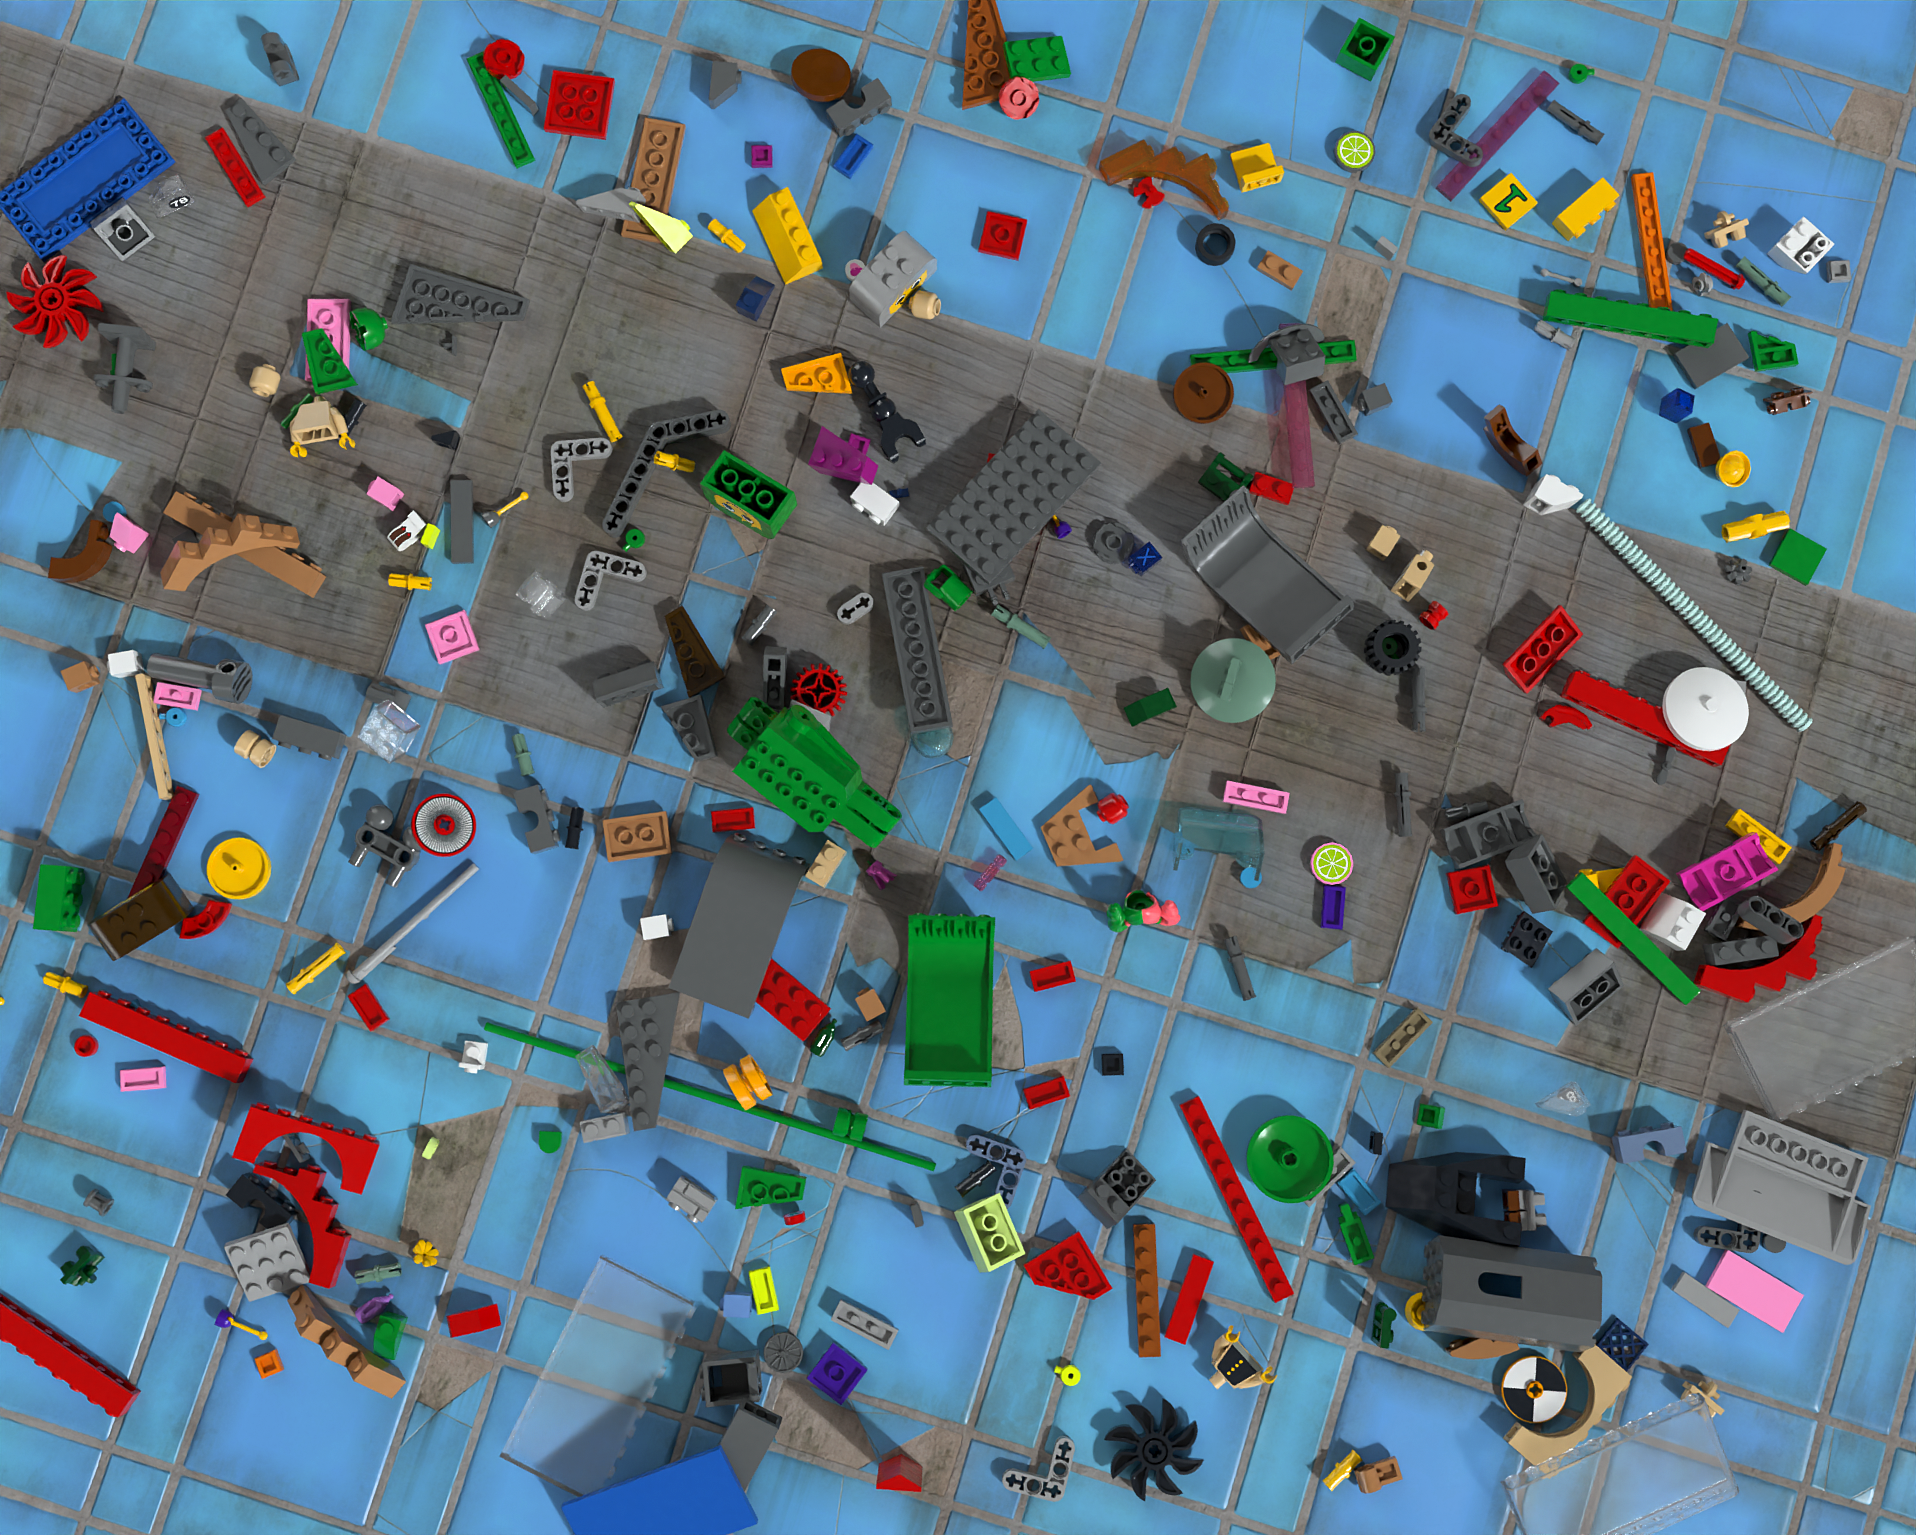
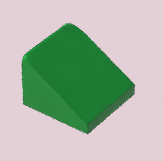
M1420 1103L1417 1125L1442 1129L1445 1108Z

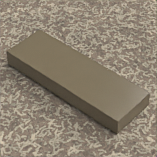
M1415 1007L1373 1051V1054L1387 1068H1390L1433 1022L1418 1007Z

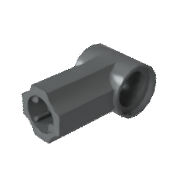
M371 683L366 691L365 699L404 716L412 696L395 689L391 690L379 684Z

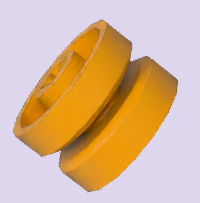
M750 1054L740 1059L739 1064L742 1072L734 1064L723 1069L724 1076L731 1090L745 1110L756 1105L754 1093L761 1100H765L773 1095L764 1072Z

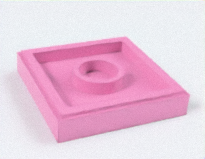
M465 610L425 624L440 665L480 650Z

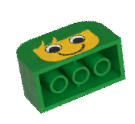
M725 450L700 483L705 497L711 504L768 539H774L797 506L795 493Z

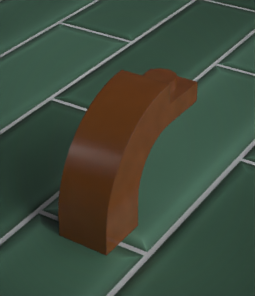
M1499 404L1484 417L1486 427L1483 430L1488 440L1510 466L1527 477L1542 464L1538 449L1522 440L1511 426L1505 407Z
M91 520L88 541L84 550L73 558L51 557L48 578L56 582L76 583L97 574L107 563L113 546L105 543L109 534L107 524L99 520Z

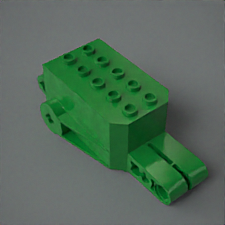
M750 697L739 714L727 727L729 736L748 750L732 772L808 832L824 831L831 821L835 819L866 845L876 848L902 818L901 812L893 804L862 780L861 768L858 763L805 707L800 705H793L790 709L784 707L778 714L759 698Z

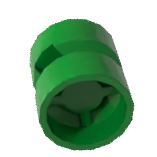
M839 1107L832 1134L841 1137L849 1135L850 1139L862 1142L869 1115L860 1112L852 1114L851 1110Z

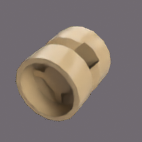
M247 730L238 739L234 752L244 759L249 758L254 765L263 768L271 761L277 747L266 739L261 740V736L252 730Z

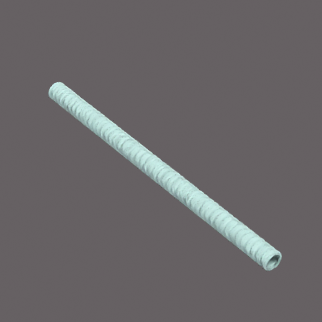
M1590 498L1586 499L1577 508L1576 512H1580L1581 517H1585V521L1590 522V526H1594V530L1596 532L1599 531V535H1603L1605 537L1604 540H1608V544L1610 546L1613 545V549H1617L1618 554H1622V558L1627 559V563H1631L1632 568H1636V572L1641 573V577H1645L1646 582H1650V586L1655 587V591H1659L1660 596H1664V600L1669 601V605H1673L1674 610H1678V614L1683 615V619H1687L1688 624H1692V628L1697 629V633H1701L1703 639H1707V643L1711 642V647H1716V652H1721V656L1726 657L1725 660L1727 662L1730 661V665L1732 667L1735 666V670L1740 671L1739 674L1741 676L1744 675V679L1746 681L1749 680V684L1754 685V689H1758V693L1760 695L1763 694V698L1768 699V703L1773 704L1772 707L1774 709L1777 708V712L1779 714L1782 713V717L1787 718V722H1791V726L1793 728L1796 727L1797 732H1802L1811 725L1813 719L1808 718V714L1803 713V709H1799L1798 704H1794V700L1789 699V695L1784 694L1783 689L1779 690V685H1774L1775 681H1770V677L1768 675L1765 676V672L1760 671V667H1756V663L1754 661L1751 662V658L1746 657V653L1741 652L1742 649L1740 647L1737 648V644L1735 642L1732 643V639L1727 638V634H1723V630L1721 628L1718 629V625L1713 624V620H1709V616L1707 614L1704 615V611L1699 610V606H1695L1694 601H1690V597L1685 596V592H1681L1680 587H1676V583L1671 582V578H1667L1666 573H1662V569L1657 568V564H1653L1652 559H1648V555L1642 553V549L1638 550V545L1634 546L1633 540L1629 541V537L1627 535L1624 536V532H1620L1619 527H1615V523L1610 522V518H1606L1605 513H1601V509L1596 508V504H1592Z

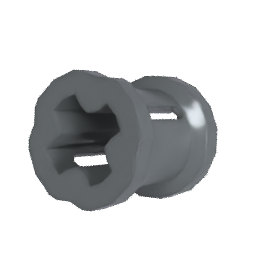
M94 1189L88 1194L83 1205L85 1207L90 1206L103 1217L112 1208L115 1200L104 1197L99 1193V1190Z

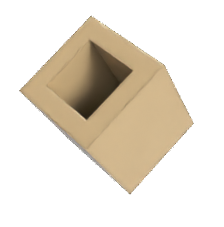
M1382 525L1369 543L1366 551L1384 561L1400 538V535L1397 534L1393 527Z

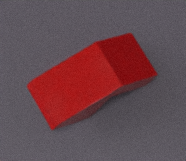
M497 1304L487 1305L474 1310H464L446 1316L450 1338L481 1332L501 1325Z

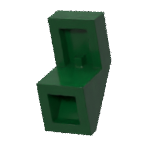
M1166 688L1124 707V711L1131 726L1134 727L1153 717L1160 716L1177 706L1169 688Z

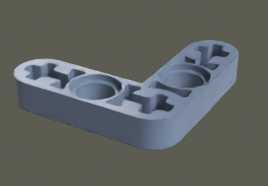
M978 1134L971 1135L966 1141V1147L970 1153L1004 1165L994 1194L1000 1193L1002 1196L1004 1190L999 1189L1001 1185L1006 1189H1013L1012 1193L1007 1191L1006 1199L1009 1201L1004 1204L1006 1209H1008L1013 1202L1026 1163V1155L1019 1148ZM978 1138L979 1143L985 1145V1141L990 1142L986 1154H982L984 1149L979 1147L973 1150L970 1141H975ZM994 1145L1002 1148V1154L997 1158L990 1154V1149ZM1006 1148L1011 1149L1008 1154L1016 1155V1152L1020 1153L1022 1161L1013 1164V1159L1008 1157L1007 1161H1003ZM1007 1173L1014 1174L1016 1177L1015 1183L1012 1185L1005 1184L1003 1181L1004 1175Z

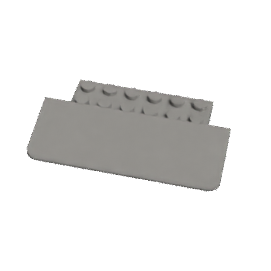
M1743 1110L1729 1150L1713 1143L1705 1142L1692 1191V1201L1699 1208L1841 1264L1850 1265L1857 1259L1871 1205L1855 1200L1869 1158L1753 1112Z

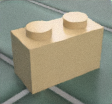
M827 840L805 877L825 888L847 852Z

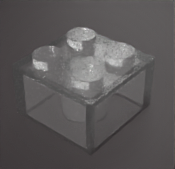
M388 699L373 708L357 738L387 763L391 764L405 755L421 725Z

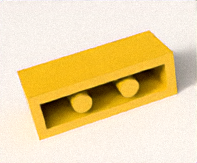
M1602 177L1560 213L1552 222V225L1567 241L1573 237L1577 239L1586 231L1584 227L1588 224L1594 225L1601 218L1599 214L1604 210L1606 213L1609 212L1616 205L1614 201L1618 198L1619 194Z

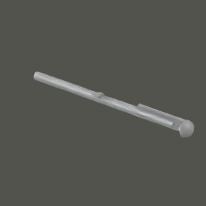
M473 863L354 971L349 969L346 973L347 980L353 984L359 983L397 948L395 945L414 929L419 922L427 919L432 911L479 870L477 865Z

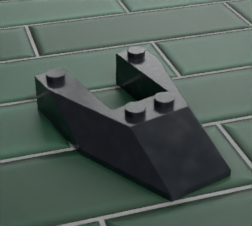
M1453 1152L1390 1163L1385 1207L1442 1236L1518 1247L1520 1246L1522 1223L1474 1216L1477 1178L1519 1184L1525 1178L1526 1158L1499 1154Z

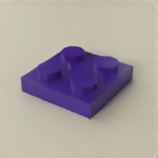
M833 1342L807 1376V1379L842 1405L868 1368Z

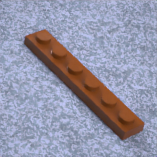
M1155 1223L1133 1224L1138 1356L1161 1357Z

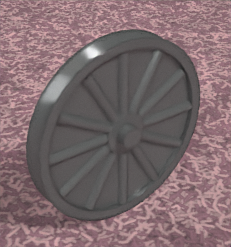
M781 1332L773 1335L764 1347V1359L767 1365L779 1373H787L794 1370L800 1364L803 1357L802 1344L791 1333Z

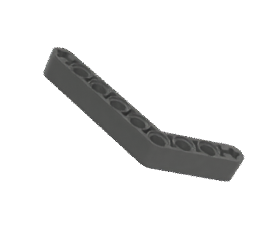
M715 410L653 423L649 427L603 520L602 526L605 532L612 538H618L624 533L657 464H654V455L657 451L664 452L668 444L726 433L731 427L728 414L723 410ZM720 418L723 419L722 425L718 424ZM709 420H711L713 427H710ZM704 422L705 427L698 430L695 428L697 423ZM677 427H685V430L682 433H675V429ZM663 430L664 435L662 437H654L656 431ZM648 449H655V453L652 456L645 455ZM640 467H645V468H646V471H645L644 474H642V475H637V474H636V471H637L638 468H640ZM629 486H637L634 493H627ZM621 504H627L628 506L624 512H618V507ZM616 523L617 528L610 529L609 526Z

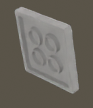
M289 1222L227 1242L224 1245V1249L249 1302L309 1282L311 1271Z

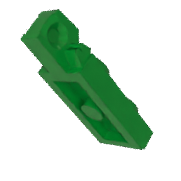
M1348 1203L1339 1204L1338 1207L1342 1216L1338 1217V1224L1353 1265L1355 1266L1374 1259L1361 1218L1356 1211L1351 1212Z

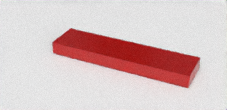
M222 127L206 136L205 139L245 205L250 207L264 199V193L225 129Z
M1196 1254L1192 1255L1164 1334L1165 1338L1184 1345L1186 1344L1214 1261Z

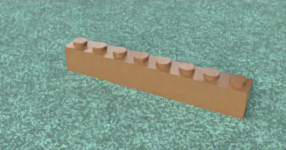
M176 491L163 512L201 535H204L207 527L229 530L232 525L231 520L233 519L222 512L219 515L214 513L213 510L215 508L205 502L201 505L196 503L197 498L187 492L182 495ZM262 547L236 553V555L314 598L326 578L325 575L320 573L322 570L320 567L313 563H310L309 566L302 563L304 558L295 553H292L291 556L285 553L286 548Z

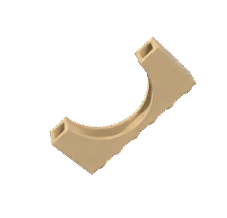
M1596 1345L1591 1349L1572 1354L1583 1368L1588 1382L1587 1404L1582 1415L1574 1424L1559 1432L1540 1433L1529 1430L1516 1421L1503 1437L1506 1442L1547 1478L1558 1473L1561 1463L1572 1456L1575 1446L1586 1439L1589 1429L1600 1422L1603 1412L1607 1408L1612 1407L1616 1402L1617 1395L1625 1391L1630 1385L1632 1376Z

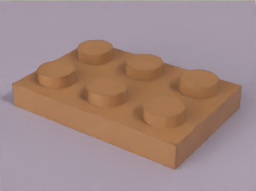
M667 811L603 820L609 863L672 854Z

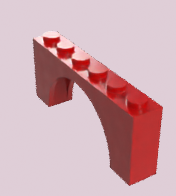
M257 1102L256 1105L251 1104L232 1158L254 1164L258 1154L272 1140L289 1133L302 1132L313 1134L327 1141L339 1155L343 1169L340 1189L362 1195L380 1145V1141L376 1140L377 1137L370 1134L360 1136L355 1134V1130L346 1127L340 1130L334 1128V1124L322 1121L321 1124L312 1121L313 1118L306 1115L296 1117L291 1115L292 1112L286 1109L272 1110L269 1109L270 1105L262 1102Z

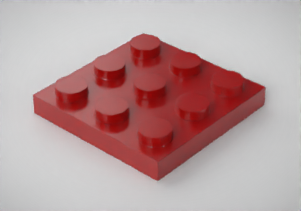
M553 70L544 131L606 140L615 86L614 78Z

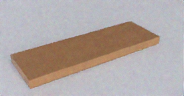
M645 117L631 187L641 191V194L646 199L645 207L668 216L686 125ZM642 219L640 223L623 221L622 237L662 244Z

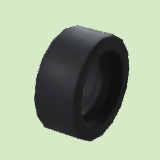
M1218 223L1209 224L1201 229L1197 236L1195 244L1196 254L1207 265H1222L1232 256L1236 240L1233 232L1227 226ZM1210 234L1221 235L1227 241L1225 253L1219 256L1207 253L1203 246L1204 239Z

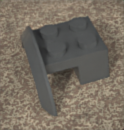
M1297 324L1278 329L1257 343L1249 355L1248 363L1257 361L1261 352L1269 345L1277 357L1276 372L1284 385L1323 375L1325 354L1318 343L1325 342L1324 334L1317 326L1311 324Z

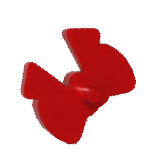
M1151 177L1142 179L1138 187H1134V198L1143 193L1148 197L1142 204V208L1151 209L1152 206L1159 205L1165 198V194L1159 192L1152 184Z

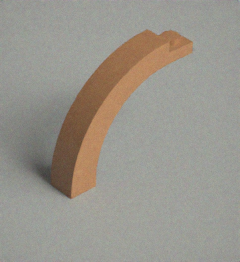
M1836 843L1825 845L1819 871L1809 889L1794 902L1779 908L1780 910L1801 923L1818 913L1831 900L1843 879L1846 869L1838 866L1843 856L1841 851L1842 845ZM1739 916L1735 928L1761 931Z

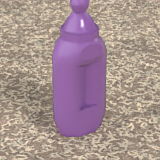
M393 1294L374 1297L359 1307L355 1312L359 1322L362 1324L367 1323L382 1313L390 1299H393Z

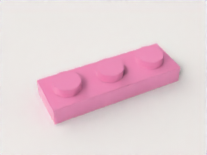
M1226 781L1222 802L1286 814L1290 793Z

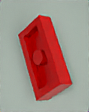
M1255 472L1249 493L1288 506L1295 484Z

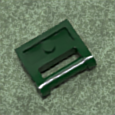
M1220 452L1198 483L1225 502L1234 490H1238L1242 486L1246 487L1254 476L1250 473H1245L1226 459L1225 455ZM1220 464L1242 480L1241 484L1238 485L1216 469L1217 466Z
M1378 1302L1375 1305L1371 1341L1380 1348L1389 1349V1343L1393 1342L1394 1337L1391 1324L1396 1319L1397 1314L1394 1309L1388 1307L1384 1302Z

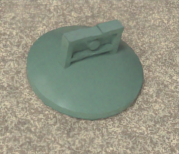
M1238 638L1223 639L1209 645L1198 656L1191 672V690L1199 707L1210 717L1229 723L1244 722L1259 715L1270 703L1276 686L1274 666L1268 655L1256 644Z

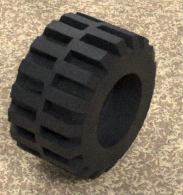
M1390 620L1389 622L1381 623L1373 629L1365 640L1366 647L1364 648V653H1367L1366 661L1372 663L1370 667L1372 669L1377 668L1378 673L1384 672L1388 676L1391 674L1398 675L1411 668L1415 661L1419 659L1420 656L1418 654L1422 647H1419L1421 639L1416 637L1418 632L1411 630L1413 626L1410 624L1406 626L1404 621L1401 620L1399 622ZM1385 637H1394L1400 641L1403 647L1401 658L1392 659L1383 652L1382 642Z

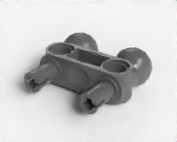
M376 804L367 811L366 822L356 832L355 844L357 846L348 862L356 867H360L368 851L377 854L393 863L394 866L385 883L397 888L404 873L411 871L412 867L418 863L421 850L423 849L415 841L411 826L404 831L403 840L384 831L392 824L393 814L386 805ZM368 831L372 832L373 838L370 842L366 839V833ZM405 851L410 855L408 862L403 860V853Z

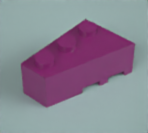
M821 427L808 465L820 474L872 485L878 465L825 427Z

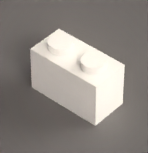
M860 483L850 496L852 506L859 512L865 511L869 514L868 518L877 525L881 523L885 526L899 507V501L874 483L872 485Z

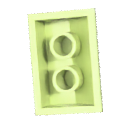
M1000 1193L973 1202L954 1212L979 1273L990 1272L1025 1254Z

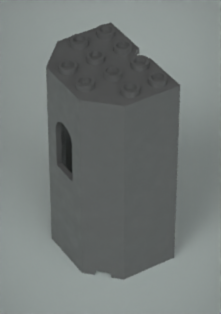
M1440 1235L1429 1241L1428 1245H1425L1424 1257L1427 1258V1266L1423 1269V1279L1427 1280V1289L1424 1288L1422 1291V1301L1425 1302V1310L1421 1313V1323L1424 1324L1425 1331L1573 1352H1582L1595 1346L1596 1337L1593 1334L1597 1329H1600L1602 1322L1601 1271L1595 1269L1597 1267L1595 1257ZM1484 1272L1521 1277V1299L1484 1293L1478 1285L1479 1276Z

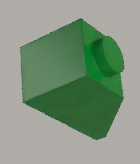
M389 1311L380 1315L374 1334L373 1353L375 1355L395 1360L408 1317Z

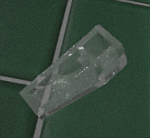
M591 1045L575 1056L600 1113L614 1114L630 1104L622 1083L594 1045Z

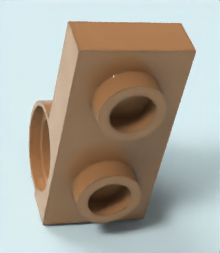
M1395 1456L1353 1469L1359 1490L1365 1494L1376 1492L1383 1485L1403 1479Z

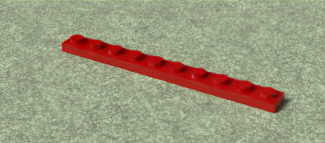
M1196 1096L1180 1104L1183 1115L1273 1302L1277 1303L1293 1295L1294 1292L1200 1097Z

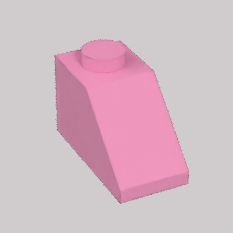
M117 512L114 516L110 537L116 541L114 545L121 551L125 552L128 550L135 553L150 534L134 521Z

